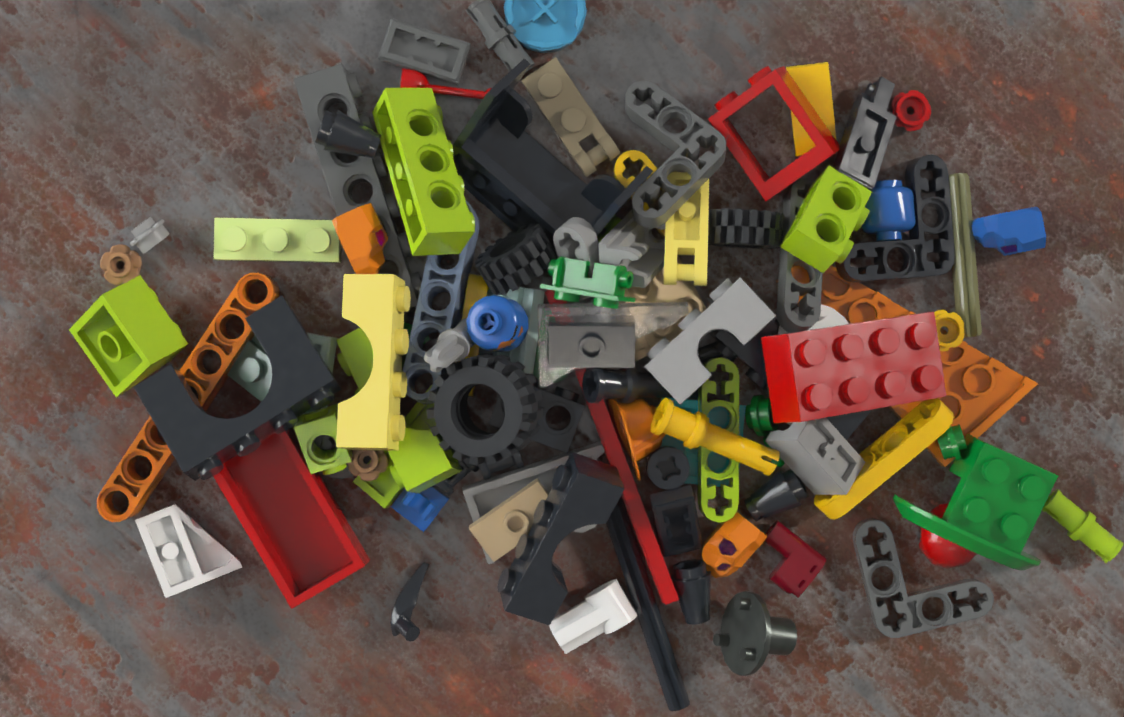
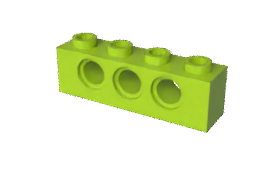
M385 88L372 114L377 132L381 134V146L412 256L460 254L475 232V219L467 207L464 197V182L462 177L458 175L453 160V145L450 140H447L443 127L442 109L436 103L432 88Z

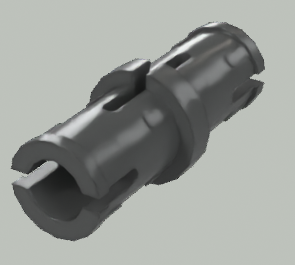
M476 0L465 10L485 37V45L489 51L494 50L506 66L508 72L524 58L530 63L526 72L535 65L534 61L515 37L516 30L511 24H506L490 0Z

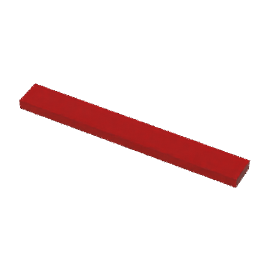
M546 289L545 294L556 322H574L567 301L554 299L555 291ZM574 368L583 392L582 383L586 368ZM604 399L599 403H588L586 401L609 464L618 469L625 488L622 498L661 601L665 605L678 601L677 592Z

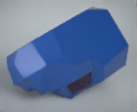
M1038 207L977 218L973 220L971 225L973 236L977 242L981 243L984 248L996 249L1003 256L1045 248L1046 232L1042 212Z

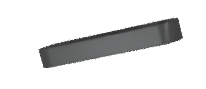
M810 178L797 180L785 193L783 199L782 241L804 200L802 197H799L800 193L806 196L814 182ZM780 248L777 320L780 326L788 333L809 330L819 320L821 313L823 273ZM792 266H801L807 270L810 277L809 283L802 284L796 281L791 272ZM798 302L799 313L806 315L802 321L798 319V314L795 311H791Z

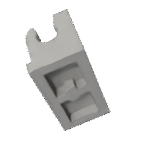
M632 210L598 243L600 263L625 266L627 271L633 273L632 287L645 288L664 267L665 239H656L652 235V228H645L639 225L633 218ZM664 223L663 225H661L660 227H656V228H658V229H660V230H664V229H665V223Z
M827 418L804 422H789L787 424L791 426L787 430L770 432L765 440L772 449L779 451V457L814 495H847L865 464L863 458Z

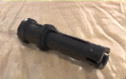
M586 368L584 372L582 388L588 403H599L602 399H617L620 403L630 404L637 397L673 398L651 373L638 372L635 368H619L618 370ZM698 389L689 398L698 399Z

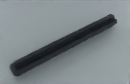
M620 497L606 525L667 706L671 712L679 711L688 707L690 701Z

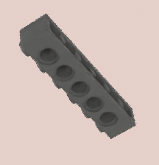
M341 63L294 78L337 216L368 203L374 205L389 238L384 247L385 261H394L399 269L398 277L405 280V286H408L410 290L411 301L409 310L415 309L422 280L419 272L411 274L407 257L412 256L406 232L398 233L394 218L401 215L394 193L386 194L381 178L388 176L381 153H375L373 159L359 156L355 162L346 164L341 162L338 152L325 151V146L315 143L325 111H328L329 107L335 103L345 104L348 110L347 116L374 131L368 112L361 114L356 98L363 95L355 72L348 74L346 68ZM360 182H369L373 187L371 199L363 204L355 203L352 198L354 186Z

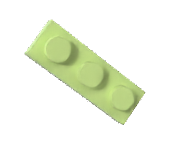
M214 218V260L341 263V242L332 220Z

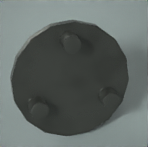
M743 591L735 594L728 603L722 617L720 634L716 633L714 635L713 643L715 646H721L725 663L733 673L740 676H749L755 674L763 666L768 654L785 656L791 654L797 642V629L792 619L770 616L767 605L759 594Z

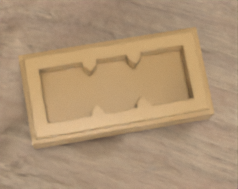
M538 478L469 525V530L493 562L514 549L523 534L527 535L531 529L537 505L541 500H546L549 495Z

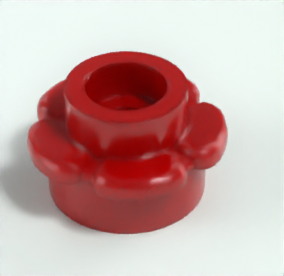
M910 90L906 94L901 92L891 102L893 115L897 116L894 123L897 127H905L907 131H917L923 127L925 121L930 119L931 106L924 94L919 91ZM908 107H912L914 109V113L912 115H909L907 113Z

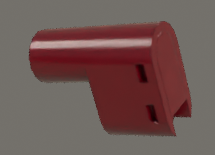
M777 520L765 533L767 538L764 542L784 557L771 572L769 580L787 594L792 593L799 598L823 568L827 558Z

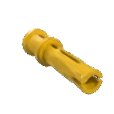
M664 398L660 402L651 423V433L659 436L664 433L683 441V446L689 449H696L701 446L763 472L767 476L771 475L777 466L768 461L772 459L779 461L780 453L778 450L771 449L711 424L706 414L700 411L693 414L674 406V401L669 398Z

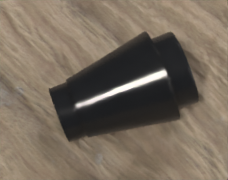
M326 110L315 143L325 146V151L366 156L373 159L381 139V134L375 133L370 128L337 110L336 114Z
M781 469L752 493L750 497L745 499L744 503L753 519L757 522L762 518L765 519L802 506L801 501L808 498L809 494L801 479L791 469L786 472Z
M699 559L686 560L674 564L671 579L686 623L695 625L709 621L711 571H707L706 563Z

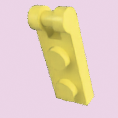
M671 172L667 179L673 185L682 186L689 183L691 176L687 172ZM709 179L665 223L664 285H677V281H694V286H707ZM677 255L694 256V264H677Z

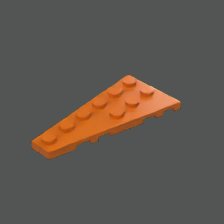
M832 265L822 274L821 304L835 309L845 317L849 324L916 314L860 282L844 280ZM792 266L791 272L794 279L802 284L809 283L810 277L807 270L801 266ZM942 328L940 329V332L943 335L947 333L946 330ZM962 341L958 347H950L948 351H940L947 396L938 399L953 412L954 418L951 427L960 424L964 439L967 433L977 438L980 437L1038 385L1037 382L1022 376L1005 366L1002 362L968 345L965 341ZM923 401L889 406V408L901 420ZM937 439L926 448L943 467H946L955 459V457L944 460Z

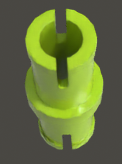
M1056 489L1049 495L1042 511L1046 512L1067 529V536L1073 541L1080 540L1101 557L1105 563L1111 561L1120 552L1124 543L1095 521L1096 516L1089 510L1086 512L1082 511L1065 497L1059 489Z

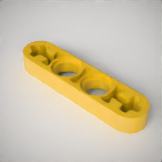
M938 398L923 401L859 454L865 461V464L847 495H815L814 504L829 519L835 520L842 517L944 434L953 422V412Z

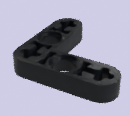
M936 155L915 158L908 164L905 170V185L912 190L914 196L915 225L909 230L910 240L854 244L850 253L841 264L835 261L836 270L841 278L849 282L939 276L951 270L955 260L949 173L943 159ZM920 170L932 171L933 179L921 178ZM935 191V196L921 199V193ZM927 204L932 205L938 213V221L934 227H928L922 220V210ZM938 233L939 239H924V235ZM892 248L899 250L904 258L903 266L898 272L891 270L887 264V255ZM927 253H939V261H927ZM855 257L859 259L874 257V265L857 269V267L850 266V259Z

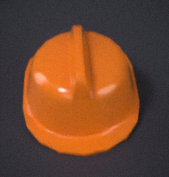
M608 399V410L622 447L631 458L637 479L640 481L637 463L659 449L662 445V439L666 435L662 433L658 436L651 433V423L657 408L649 405L644 399H636L630 404L620 403L615 399Z

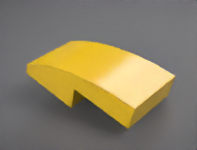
M828 62L786 67V70L836 139ZM791 111L795 156H802L816 145Z

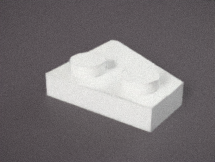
M176 504L135 520L165 598L242 568L239 559Z

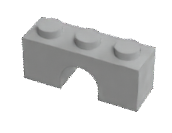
M727 278L709 295L714 302L704 312L701 313L695 308L678 324L683 331L675 339L669 342L664 337L646 354L651 361L645 368L679 404L687 400L712 376L710 371L702 364L698 352L701 340L708 333L715 330L728 331L745 346L776 317L741 278L734 284Z

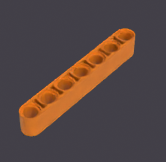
M249 273L237 282L179 371L183 374L187 383L197 391L198 401L205 412L229 377L227 374L248 340H252L255 335L245 318L280 297L279 286L270 276L261 273ZM261 280L266 284L268 294L263 302L255 304L250 300L249 288L254 282ZM237 315L244 322V332L239 338L233 339L227 334L226 323L232 316ZM211 350L216 351L221 358L220 369L214 374L209 373L203 365L205 354ZM151 416L98 495L97 509L105 520L121 522L136 516L142 510L175 459L166 442L159 438L158 428ZM140 455L147 457L152 464L151 474L147 478L141 477L135 469V462ZM116 491L123 492L129 500V506L125 513L117 511L113 506L112 498Z

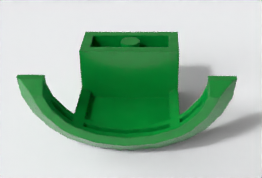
M967 433L965 436L967 449L960 451L962 459L957 461L954 459L949 470L961 479L942 518L895 494L893 496V501L903 518L976 554L1022 571L1039 566L1041 563L1040 559L1022 550L1058 475Z

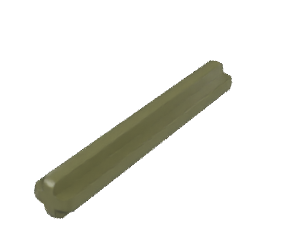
M967 173L949 174L955 249V260L952 266L955 312L964 322V338L977 337L982 333L975 241L971 226L973 217L970 180Z

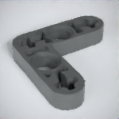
M639 81L629 86L625 93L626 114L634 123L674 152L636 190L632 197L634 220L645 228H656L666 223L722 166L726 155V140L718 130L659 86L650 81ZM648 98L651 99V107L645 103L639 107L636 106V99L640 101H645ZM654 111L658 114L655 120ZM670 119H680L685 122L687 127L681 133L674 134L666 131L663 125ZM711 145L714 146V154L709 151L705 152L699 158L697 167V165L694 162L699 157L700 146L705 149L709 148ZM683 170L691 176V180L686 185L676 186L671 184L667 177L673 171ZM660 188H661V190L664 192V194H663L661 197H660ZM660 197L658 211L653 208L644 211V202L651 205Z
M866 518L855 526L853 544L872 621L883 635L890 638H900L977 619L987 615L992 609L994 595L991 589L985 583L974 578L907 593L890 527L875 518ZM873 526L875 531L883 533V538L877 540L878 551L882 555L888 552L889 558H876L867 563L866 557L875 556L872 546L868 543H863L862 537H866L868 535V528ZM881 566L889 567L894 576L892 584L886 589L875 588L871 580L875 569ZM970 588H973L978 593H982L983 598L977 600L976 608L973 609L968 603L956 604L954 606L958 613L953 614V604L947 595L949 592H952V597L956 600L968 597ZM898 593V599H890L893 609L897 613L903 614V618L898 619L897 627L892 629L888 623H882V618L888 616V609L883 600L877 603L876 597H891ZM930 597H938L943 602V612L936 619H927L922 613L923 602Z

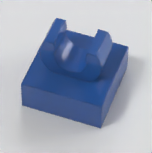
M435 486L420 493L407 492L404 489L391 508L424 532L450 497Z

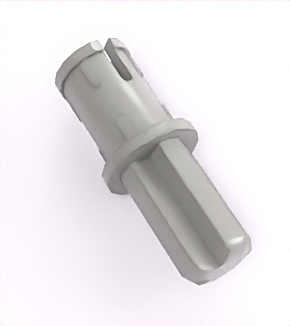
M467 318L459 322L454 329L443 331L438 337L437 344L425 353L424 360L430 364L431 371L439 372L453 362L462 361L468 356L470 347L475 345L467 332Z

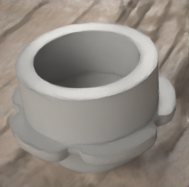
M151 216L130 231L135 237L130 242V245H136L143 254L149 251L170 234L163 226L165 221L160 219L155 222Z

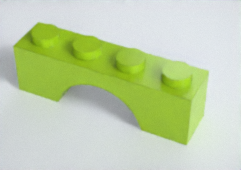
M361 328L336 340L341 350V353L337 355L339 363L348 376H353L359 388L355 391V395L367 383L374 361L370 340ZM402 355V367L404 366L406 355ZM406 422L404 439L399 441V451H388L394 463L390 466L391 474L397 485L401 489L405 487L407 492L420 493L462 471L458 460L452 457L454 454L452 448L444 451L439 445L444 440L440 434L433 436L431 430H415Z

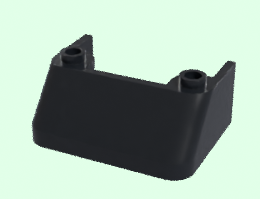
M524 58L488 91L454 142L453 160L457 173L463 179L464 188L515 232L522 226L528 227L530 224H539L555 249L553 241L555 231L570 218L579 217L592 225L598 237L632 198L636 190L651 175L653 170L646 166L627 188L615 178L604 174L595 176L588 185L579 179L526 132L532 121V111L527 101L514 90L530 66V63Z

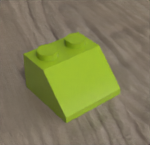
M141 275L102 294L69 329L116 398L170 362L188 345L179 326L171 320L158 301L156 293L148 287Z

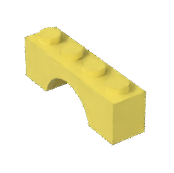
M344 274L342 317L352 321L365 332L373 349L374 361L371 375L365 386L350 399L338 403L336 447L348 450L399 451V441H403L405 436V418L403 415H400V402L407 392V376L405 372H402V355H406L408 352L409 335L407 329H403L404 312L409 311L411 297L409 287L405 286V280L394 274Z

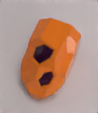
M368 203L332 220L339 240L356 274H378L381 266L385 263L384 247L389 238L374 205Z
M736 512L730 520L719 523L705 540L702 558L706 563L707 571H711V575L714 578L728 577L745 564L767 536L740 513Z

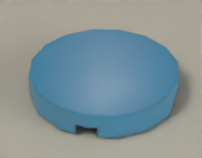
M505 0L504 3L506 24H511L516 30L514 35L519 43L528 50L540 53L560 51L572 44L583 30L587 14L585 0Z

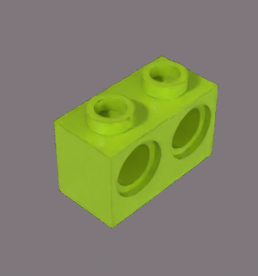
M828 165L812 183L780 247L822 273L835 261L841 264L854 245V242L849 239L853 230L857 232L868 217L870 210L865 208V205L872 191Z

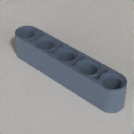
M467 201L468 210L472 212L475 219V232L459 254L458 264L450 270H444L440 266L444 255H427L408 352L403 367V372L407 376L406 394L422 404L434 403L428 400L429 393L432 390L438 389L439 386L434 383L438 376L447 373L446 368L439 372L430 370V364L424 360L426 352L423 348V342L431 333L438 332L441 334L447 329H454L460 322L468 277L471 272L480 229L479 217ZM441 292L450 293L451 301L449 305L441 311L433 310V298ZM424 373H430L433 377L431 389L424 394H417L415 390L416 379Z

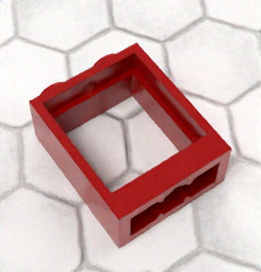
M766 66L747 80L751 85L748 90L739 96L734 90L714 104L718 112L708 118L711 125L725 137L726 146L765 201L771 199L840 150V145L784 66L773 71L769 66ZM774 85L816 146L769 178L728 118Z

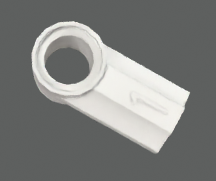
M617 579L597 587L584 597V601L552 620L549 627L565 654L587 643L603 632L609 634L622 628L637 617V613Z

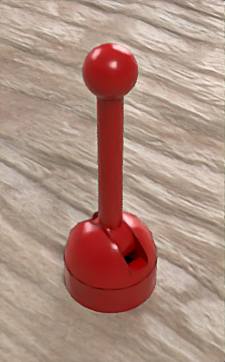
M402 68L400 88H432L433 93L476 99H484L491 89L479 91L429 84L427 77L422 72Z

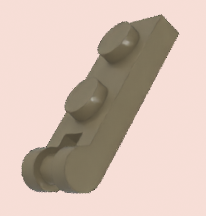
M556 57L521 80L523 86L585 177L597 171L595 166L607 158L612 161L621 155L618 147L607 134ZM592 135L598 145L585 152L579 143Z

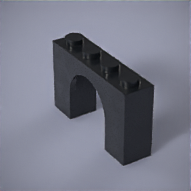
M280 296L245 318L269 357L272 368V380L269 391L260 405L251 412L231 419L216 418L206 414L183 374L171 364L134 386L135 391L183 473L195 481L199 478L206 480L215 476L223 470V463L236 455L242 457L252 453L261 445L260 440L274 431L276 434L292 428L298 422V416L311 408L314 411L324 408L335 399L334 394L342 390L293 309L283 296Z

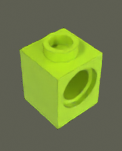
M338 404L297 417L298 422L294 425V429L310 474L322 471L323 475L334 474L347 467L346 463L352 461L353 454L351 450L338 447L331 450H322L314 442V439L320 435H328L336 441Z

